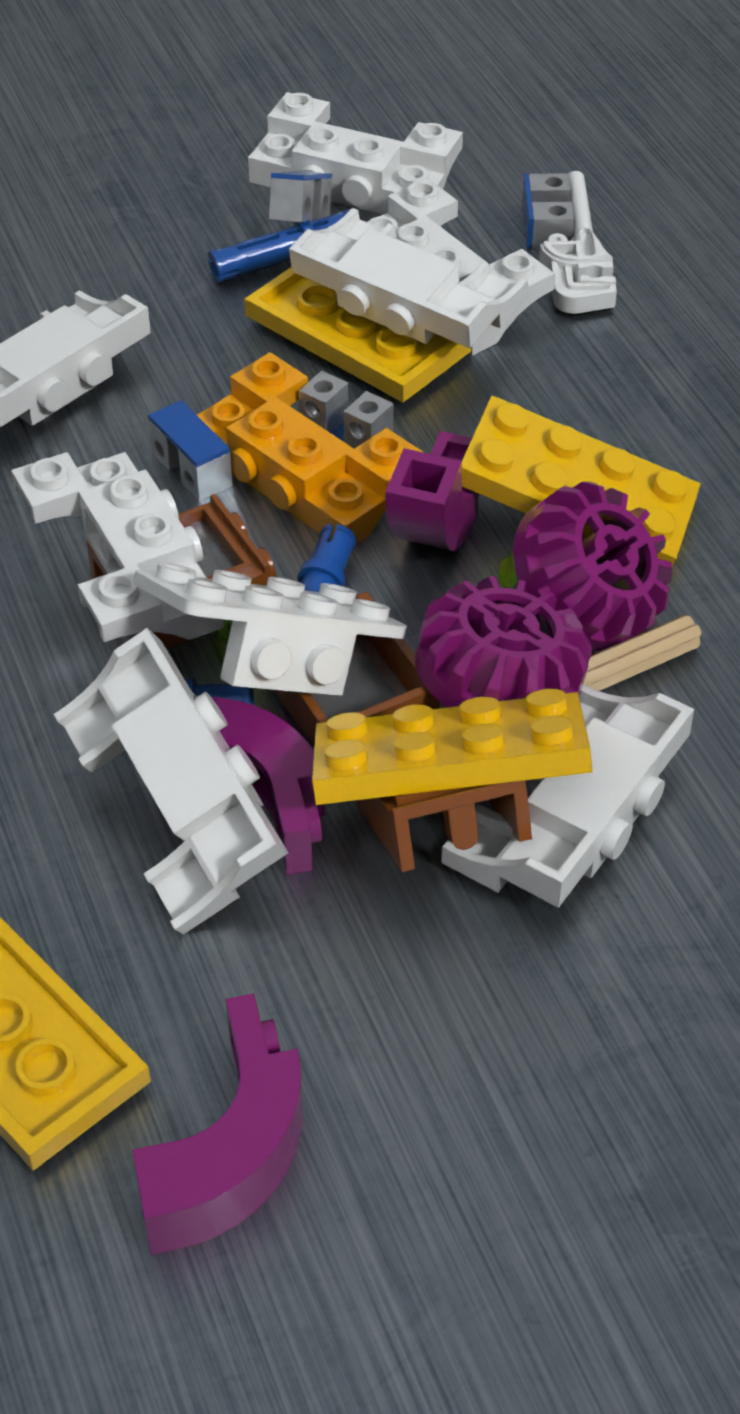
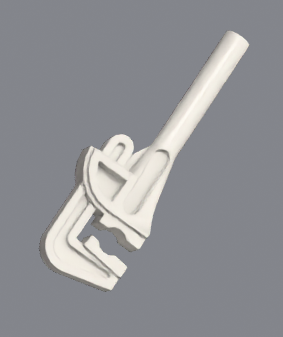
M572 171L568 173L570 186L569 202H572L574 215V236L570 241H567V237L563 234L555 233L550 235L548 241H543V244H540L539 262L555 273V286L552 291L553 303L562 312L578 314L614 308L617 289L616 279L613 277V257L603 248L601 242L593 233L584 175L580 171Z

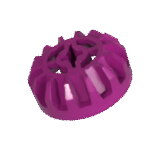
M583 481L572 488L568 486L561 487L525 514L515 534L513 560L517 580L526 581L527 593L539 598L547 591L552 592L558 600L555 603V611L571 608L581 622L583 631L591 642L592 649L603 650L648 629L655 623V616L666 609L669 601V587L666 585L672 578V562L659 559L657 556L665 548L666 539L663 534L654 537L650 536L643 525V522L650 515L646 509L638 507L628 511L626 510L627 494L613 488L604 490V487L601 485ZM587 521L593 533L582 540L583 527ZM597 559L600 560V562H601L600 565L597 564V562H596ZM624 579L631 590L618 589L613 587V585Z
M489 576L478 582L477 587L468 580L448 589L446 594L434 599L428 605L415 650V667L420 680L427 690L448 708L460 706L462 702L475 697H492L498 701L524 699L530 693L542 689H558L565 693L578 692L580 697L589 667L592 646L583 631L581 622L571 608L555 611V603L558 600L552 592L547 591L538 598L527 593V585L524 580L519 579L513 589L500 588L496 577Z

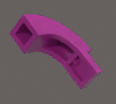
M440 431L430 454L403 449L385 491L387 522L390 533L394 538L449 551H456L462 546L478 515V498L480 495L462 487V460L472 437Z
M211 697L228 723L226 727L220 730V733L229 748L231 749L238 744L249 757L260 776V779L252 783V786L269 811L276 833L288 851V854L282 857L286 875L312 871L311 844L322 842L319 816H325V804L316 805L312 783L314 750L294 727L271 712L238 700Z
M254 993L225 999L229 1040L239 1080L236 1096L228 1110L214 1124L198 1134L176 1141L132 1150L151 1255L200 1244L239 1225L255 1213L275 1192L289 1171L296 1155L303 1122L301 1065L298 1048L280 1051L275 1022L273 1019L260 1020Z

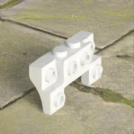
M286 92L267 116V135L248 157L249 182L270 187L271 173L309 171L332 173L331 202L385 214L388 212V195L414 182L429 178L439 187L444 188L452 165L462 150L463 132L447 129L438 123L425 124L418 122L404 142L326 124L330 119L329 101L315 99L305 93Z
M429 178L414 182L388 195V212L368 221V223L382 229L388 223L395 225L396 239L458 264L459 282L474 272L482 262H486L441 227L446 222L458 217V200ZM523 249L491 263L490 273L515 284L521 277L527 279L529 295L501 329L490 325L471 347V352L469 353L471 356L497 344L506 329L521 312L533 302L554 290L555 273Z
M351 208L343 218L326 229L316 231L307 229L289 248L293 273L335 290L339 307L344 308L352 315L362 316L386 326L396 334L409 336L425 344L434 334H437L467 348H471L490 325L501 329L529 295L527 279L521 277L515 284L490 273V264L482 262L474 272L459 282L458 264L396 239L395 225L388 223L382 229L360 220L359 210Z
M79 290L74 293V305L70 307L64 305L52 313L47 310L42 312L40 320L0 343V427L16 417H20L33 426L113 375L111 358L151 333L148 307L127 294L117 300L104 301L93 298Z
M65 452L11 470L14 488L17 493H22L28 503L35 524L65 516H82L85 537L107 574L77 584L79 598L82 606L88 607L96 620L103 642L137 634L146 628L151 632L173 634L187 640L224 628L223 619L198 617L183 613L133 584L136 570L156 572L158 563L181 565L195 570V577L206 578V576L197 564V562L203 560L202 546L197 533L192 526L184 528L179 521L177 507L171 493L167 489L160 491L146 469L138 472L126 452L102 458L77 467L69 453Z
M148 628L116 648L98 677L79 696L53 714L57 722L64 726L81 756L78 759L82 766L92 773L126 750L172 832L184 840L170 855L144 873L146 880L155 887L172 917L170 922L176 931L184 935L238 899L240 896L236 891L237 887L288 854L287 849L261 808L264 804L252 786V783L260 779L256 768L238 744L230 749L220 733V730L228 725L221 710L207 692L197 697L191 691L162 641Z
M583 685L579 699L590 743L593 772L544 778L528 797L532 832L531 840L519 842L512 834V828L499 813L477 804L475 807L478 828L476 844L470 849L460 850L447 840L442 847L441 863L497 893L509 881L559 908L583 875L592 878L607 857L615 860L620 856L631 836L632 824L639 814L649 816L653 812L665 787V781L660 779L659 775L689 737L694 709L661 693L646 697H622L607 694Z

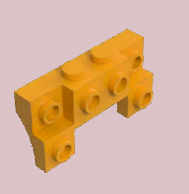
M269 352L231 375V394L200 412L197 416L230 447L231 471L239 481L248 483L268 497L276 507L288 511L319 534L323 526L332 524L334 529L330 540L333 538L337 524L349 528L355 534L358 544L371 535L379 519L386 511L385 491L403 449L423 451L388 428L383 429L356 448H352L290 407L299 400V390L308 383V376Z

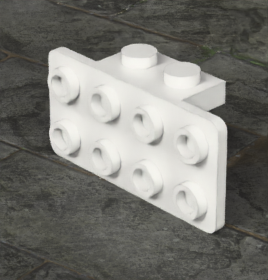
M158 563L156 572L136 570L134 576V585L183 613L198 617L233 620L220 679L232 686L342 696L356 635L404 639L407 625L389 617L390 607L374 601L355 599L357 593L355 590L335 584L321 583L319 592L304 590L305 585L294 580L268 577L267 586L251 584L252 578L246 575L226 570H214L212 579L195 577V570L171 563Z

